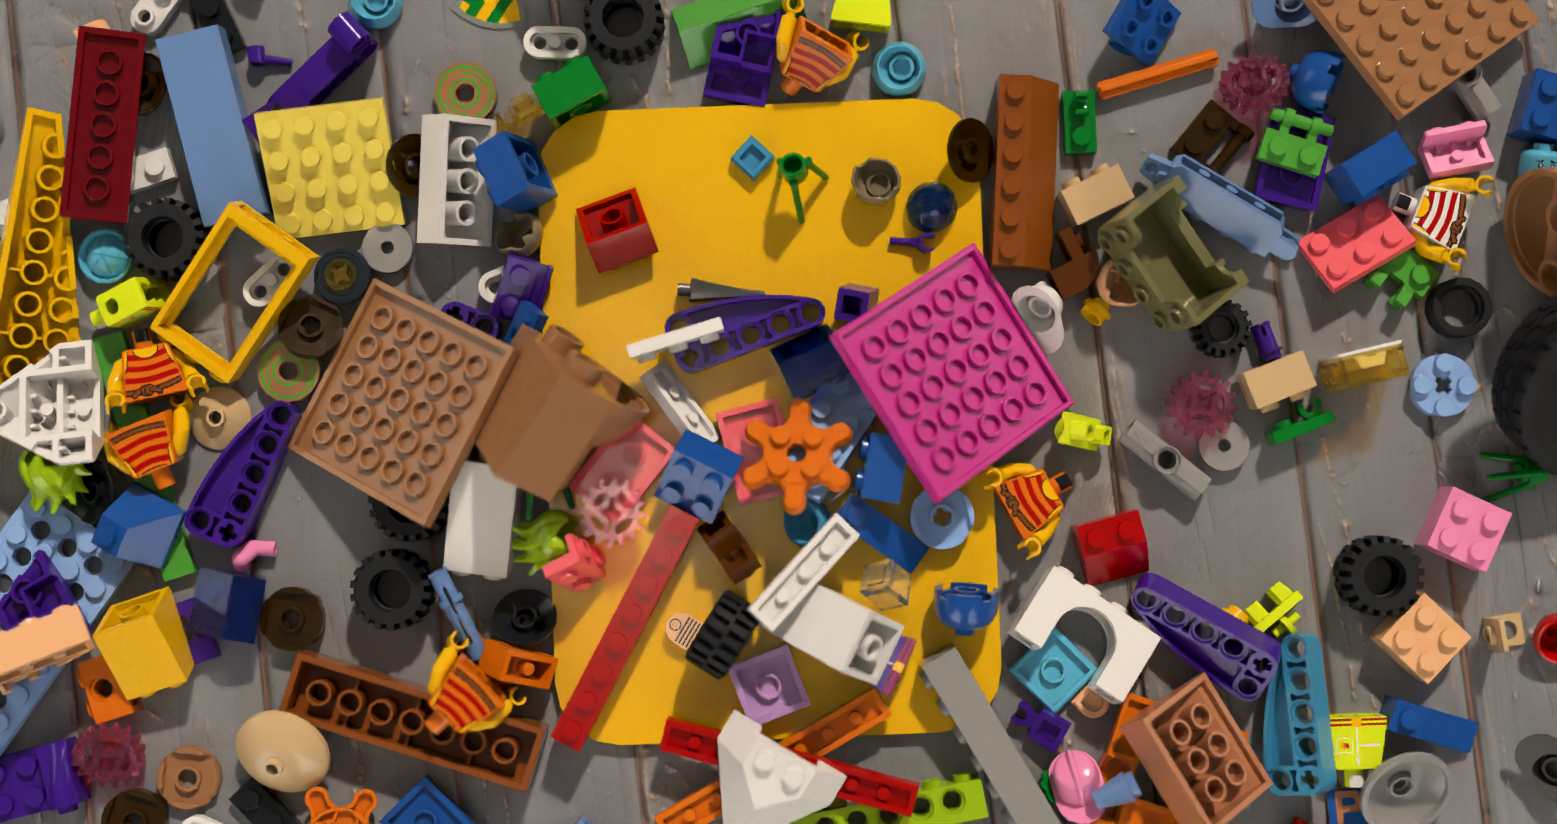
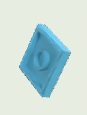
M1056 627L1053 628L1042 648L1034 651L1027 648L1008 668L1047 709L1055 714L1098 669Z

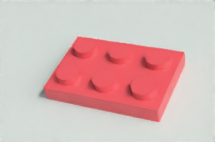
M1378 194L1301 238L1298 243V250L1332 294L1413 248L1416 240Z
M778 397L716 413L724 447L744 457L733 481L739 505L743 506L782 496L783 490L777 484L768 483L759 489L750 490L743 485L741 480L743 471L747 467L758 463L762 456L760 447L746 439L744 429L753 420H761L770 427L783 425L784 420Z
M643 422L637 423L625 436L612 443L599 446L568 487L619 526L668 464L675 447Z

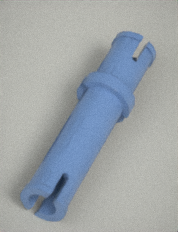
M446 566L427 576L440 599L438 602L440 608L445 609L455 631H458L457 635L461 643L468 637L459 618L462 619L472 641L469 639V643L464 649L472 662L481 658L484 643L462 601L464 598L462 592L457 591ZM444 587L447 589V591H448V593H449V595H450V597H451V600H452L453 604L455 605L457 611L454 609V607H453V605H452V603H451V600H450L449 596L447 595V593H446Z

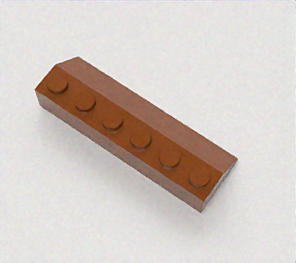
M1000 74L996 81L993 136L994 157L992 162L988 265L991 269L1040 272L1052 270L1059 84L1033 75Z

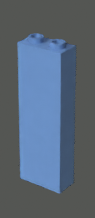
M216 24L155 39L204 227L212 229L228 203L242 200L264 217L274 214L255 139L242 121L248 116L226 29Z

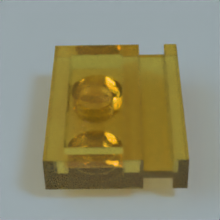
M524 92L511 99L512 105L507 107L509 112L503 115L497 112L495 117L501 131L508 132L507 128L514 124L516 128H519L545 114V111L535 93L528 95L527 92Z

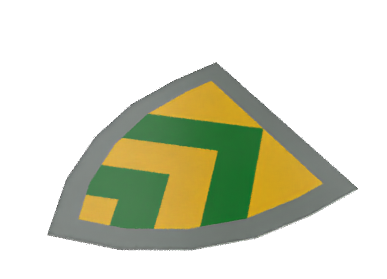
M456 0L451 8L452 11L466 21L480 27L509 29L528 25L523 0Z

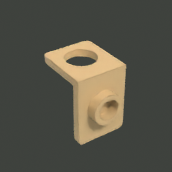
M1515 612L1483 618V636L1488 649L1509 652V646L1525 643L1520 613ZM1504 621H1510L1515 627L1514 636L1508 640Z

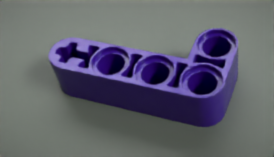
M343 12L331 22L327 29L332 37L270 96L267 103L297 84L311 106L320 105L376 50L378 42L349 12Z

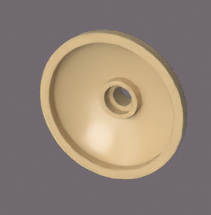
M276 710L259 712L249 717L237 733L235 746L242 766L256 781L268 788L292 793L307 791L317 786L329 770L331 756L327 742L312 724L297 715Z

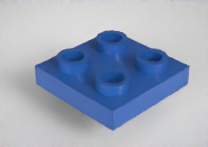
M1120 0L1102 31L1110 37L1108 43L1113 49L1124 55L1132 56L1142 66L1150 67L1180 17L1181 12L1168 0Z

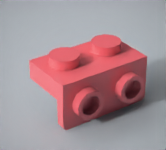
M572 533L565 536L570 553L542 566L546 579L572 592L585 591L592 586L593 582L607 576L603 567L606 561L600 548L594 547L585 539H581Z

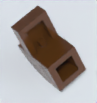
M1070 226L1054 235L1067 263L1046 274L1051 287L1059 293L1062 301L1079 294L1089 287L1096 278L1099 269V258L1096 249L1084 254L1082 251L1085 248L1084 242L1077 231L1073 232Z
M723 510L716 515L712 524L705 522L697 528L701 537L720 561L735 585L743 579L749 578L754 571L762 566L757 556Z

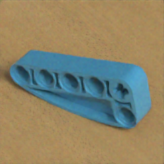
M1290 634L1281 643L1282 654L1278 668L1268 685L1263 727L1264 769L1273 782V785L1268 789L1274 795H1314L1330 791L1334 788L1337 780L1322 648L1320 641L1313 634ZM1299 641H1302L1305 647L1303 655H1300L1297 649ZM1303 673L1307 675L1309 680L1307 688L1301 682ZM1306 706H1309L1312 710L1311 720H1308L1305 715ZM1310 738L1316 744L1315 753L1309 749ZM1283 773H1286L1289 778L1288 787L1283 783ZM1314 776H1318L1319 781H1314Z

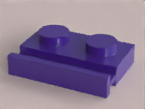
M508 252L490 308V315L512 321L521 300L532 302L541 310L554 270L553 265L542 264L539 261Z

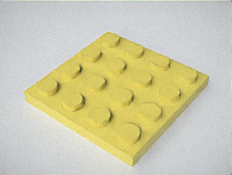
M384 97L257 112L254 114L275 223L293 238L366 230L371 229L373 226L405 225L406 217L402 195L393 187L386 172V156L391 148L392 139Z

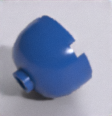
M1317 50L1305 55L1300 64L1293 63L1287 81L1292 83V97L1302 109L1320 116L1325 114L1330 105L1325 103L1326 97L1330 98L1331 94L1334 96L1344 67V62L1342 61L1345 58L1344 54L1329 50Z
M951 582V589H943V583L934 587L936 614L945 626L955 629V634L974 635V630L985 628L993 621L997 614L999 604V591L997 588H994L991 593L987 592V585L971 582Z

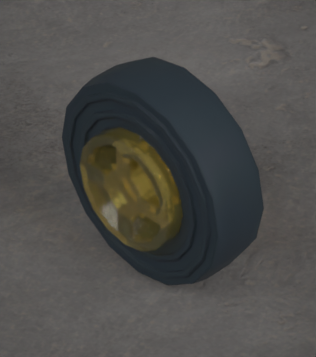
M335 248L324 253L317 261L314 269V283L319 293L327 300L339 305L352 304L362 299L372 281V269L367 260L358 251L349 248Z

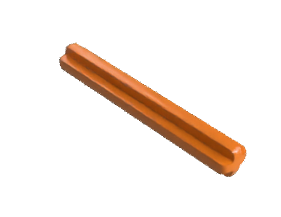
M1211 48L1107 79L1096 84L1097 94L1101 100H1106L1210 69L1219 65V57L1217 52Z

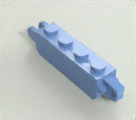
M1150 153L1143 162L1139 172L1153 184L1177 175L1181 177L1187 189L1181 193L1180 201H1186L1188 205L1183 210L1192 219L1199 222L1204 221L1211 225L1219 235L1233 238L1241 243L1242 247L1250 253H1258L1266 257L1270 252L1279 258L1282 257V260L1285 259L1286 261H1290L1297 256L1296 253L1300 239H1298L1296 234H1292L1291 231L1284 228L1285 216L1283 211L1185 154L1175 156L1173 161Z

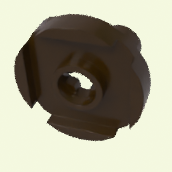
M317 295L306 296L307 298H301L297 301L295 299L289 302L281 311L278 319L279 335L282 344L289 352L300 358L315 360L326 358L328 354L332 353L339 346L344 334L343 321L338 308L333 302ZM313 320L316 321L319 330L316 333L307 334L303 324H310Z
M298 586L281 588L273 593L262 604L259 613V626L263 635H266L274 647L284 651L301 650L315 643L322 634L326 622V613L321 598L310 590ZM292 610H295L296 614L300 616V622L295 624V628L290 627L289 621H285V615L291 614Z
M144 788L128 789L112 798L106 804L102 813L101 824H132L131 821H128V817L134 816L136 813L140 815L143 824H169V806L165 800L161 799L151 790Z

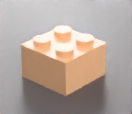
M1416 591V594L1420 597L1417 602H1409L1411 605L1410 609L1407 611L1399 610V615L1396 616L1388 615L1368 637L1415 681L1429 684L1472 637L1424 592Z

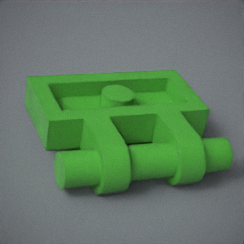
M1272 107L1268 118L1278 121L1279 125L1277 130L1269 127L1263 130L1255 160L1317 178L1320 174L1328 146L1316 143L1318 135L1330 138L1334 131V125L1324 123L1322 118L1316 116L1308 118L1296 114V110L1286 107L1283 110ZM1294 126L1306 130L1305 137L1301 138L1288 134L1290 127Z

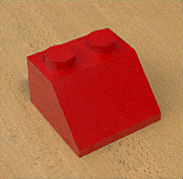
M635 187L576 209L586 245L599 274L617 269L619 266L638 259H644L651 254L659 252Z
M1130 509L1070 526L1086 584L1095 586L1149 571L1147 539L1139 510Z

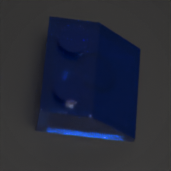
M827 323L769 349L793 399L797 397L801 399L810 397L817 392V388L828 383L829 385L838 384L847 378V374L851 373L829 339V336L834 332Z
M200 567L188 631L223 640L254 644L266 577Z

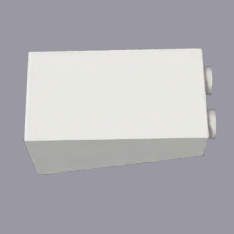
M475 443L450 490L443 567L446 566L447 570L452 571L454 575L468 576L470 574L483 575L487 580L497 581L502 578L507 579L513 566L515 550L512 549V545H514L512 538H517V533L511 529L513 526L518 527L524 490L495 477Z
M817 582L778 627L770 633L844 674L877 685L905 626ZM759 622V624H758L757 626H759V627L763 628L764 630L770 632L769 630H767V629Z

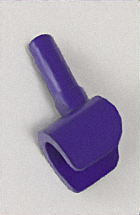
M252 45L247 47L248 60L255 67L265 66L266 64L290 67L293 65V59L272 55L265 56L264 46Z
M924 233L918 238L890 237V245L916 247L920 253H928L935 248L924 247L922 240L923 238L934 239L936 236L933 233Z

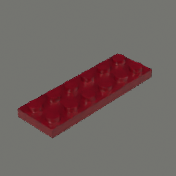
M79 25L59 212L61 218L125 224L129 221L147 43L146 34Z

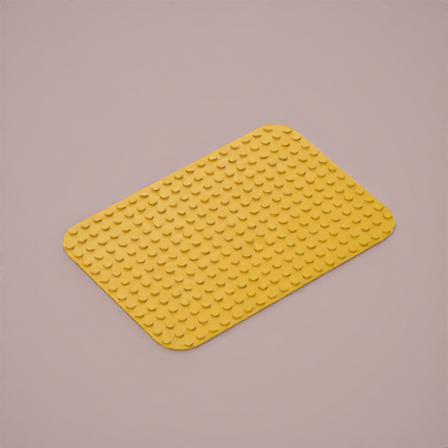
M914 98L765 104V108L755 105L606 110L574 116L553 132L541 151L542 161L558 194L556 198L538 208L539 219L543 226V238L540 244V263L553 265L554 268L542 304V311L549 316L543 328V334L546 333L549 326L553 323L567 329L581 339L585 345L580 352L615 374L645 400L650 411L643 423L674 447H676L682 435L639 378L646 371L663 361L667 362L720 435L716 413L778 397L785 424L788 419V406L791 401L802 398L809 402L834 365L852 375L829 339L830 335L850 323L834 319L838 288L840 286L853 283L880 289L878 305L972 243L976 244L983 256L980 181L968 183L960 180L952 171L947 156V143L950 132L956 123L962 120L961 117L938 102ZM751 135L775 156V159L755 181L750 179L730 161V158ZM789 153H798L803 158L811 157L813 163L829 176L828 180H823L808 169L807 178L799 184L798 188L805 218L803 224H800L790 183L786 182L783 177L782 179H777L778 165L776 160L783 158ZM870 157L874 159H887L897 167L901 176L899 193L890 202L880 206L865 204L856 196L851 183L853 168L856 165H861ZM635 187L659 252L651 254L644 259H638L619 266L617 269L599 274L586 245L576 209ZM924 233H933L936 236L934 239L923 238L922 240L924 247L935 248L928 253H920L916 247L890 245V237L918 238ZM692 278L736 288L764 291L765 295H794L815 298L822 302L826 312L824 321L815 329L693 374L681 370L674 354H670L669 349L656 353L657 359L639 364L638 359L631 360L629 358L626 345L665 334V322L669 316L699 305L725 300L714 299L689 302L690 296H677L678 283L690 284ZM812 305L806 306L801 312L802 317L808 322H814L820 317L818 308ZM777 317L772 321V328L777 333H785L790 328V322L785 317ZM682 320L673 323L671 331L688 327V323ZM747 328L742 333V340L746 344H755L760 339V333L755 328ZM725 339L716 340L712 345L713 353L718 356H723L730 350V344ZM692 350L687 351V357L682 360L683 364L689 363L690 367L696 365L695 360L700 355L699 353L693 354ZM879 416L864 438L867 439L868 434L871 432L890 435ZM721 437L715 443L724 447L723 440ZM860 445L845 466L850 476L849 488L835 500L822 502L827 506L831 516L837 513L850 493L858 495V490H853L855 472L857 470L862 471L864 459L858 458ZM599 446L592 448V450L586 457L585 461L583 462L577 473L581 470V468L584 466V464L588 461V459L592 456V454ZM906 461L899 504L859 498L917 538L912 531L909 514L912 502L925 489ZM993 463L986 469L993 468ZM667 465L619 526L572 489L570 491L575 504L574 509H569L561 489H558L551 502L549 501V510H562L565 514L583 522V526L573 527L576 536L585 539L594 547L600 548L605 557L606 563L603 567L607 575L593 582L589 589L582 592H572L551 581L552 606L554 604L557 611V622L553 630L554 657L559 659L555 669V686L562 711H564L671 505L654 496ZM977 474L958 488L970 500L975 516L970 533L958 546L950 549H937L928 546V551L910 574L858 537L818 581V583L902 624L905 628L901 635L916 639L912 652L890 697L878 690L890 710L891 716L858 736L941 733L952 730L951 728L956 726L952 716L944 717L935 700L940 697L935 688L933 687L928 690L918 674L923 671L920 661L950 643H953L989 704L998 691L1002 667L999 604L993 621L983 629L974 630V635L972 636L955 634V629L945 626L939 620L934 606V587L938 584L943 583V589H951V582H971L987 585V592L992 593L994 588L998 589L994 489H984V486L989 485L990 482L986 474L981 476ZM734 482L732 483L719 512L722 510L725 512L762 565L749 578L743 579L737 585L730 579L720 561L698 532L697 528L706 522L700 520L588 737L597 742L616 745L661 744L668 716L722 730L734 709L745 715L729 672L723 678L717 680L686 660L687 650L672 642L668 638L665 628L668 619L677 612L690 613L705 622L722 594L728 590L752 604L803 547L793 543L785 531V510L782 505L783 495L740 506ZM938 508L936 510L937 515L933 516V521L939 522L941 526L947 525L946 519L951 518L949 512H944L942 508ZM759 626L756 627L734 662L736 664L788 644L811 705L761 724L762 729L760 733L769 739H785L873 687L866 681L834 669Z

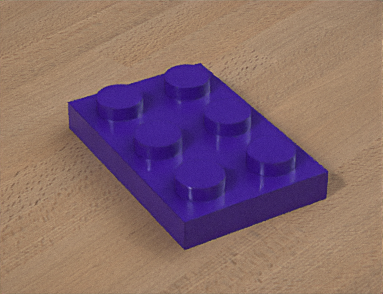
M1276 105L1272 106V107H1277V108H1280V109H1283V110L1285 109V107H1281V106H1276ZM1296 110V114L1308 118L1316 116L1322 118L1324 123L1335 126L1336 118ZM1268 119L1267 127L1277 130L1279 122ZM1291 126L1288 134L1304 138L1306 130ZM1333 133L1330 138L1322 135L1317 137L1316 143L1328 146L1320 174L1317 178L1259 161L1253 194L1267 203L1308 212L1317 211Z

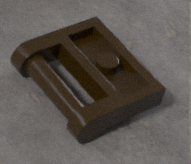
M1210 99L1169 150L1176 156L1185 154L1221 175L1220 172L1241 146L1253 138L1255 133L1250 127L1240 123ZM1228 129L1234 136L1214 161L1208 165L1203 161V158Z

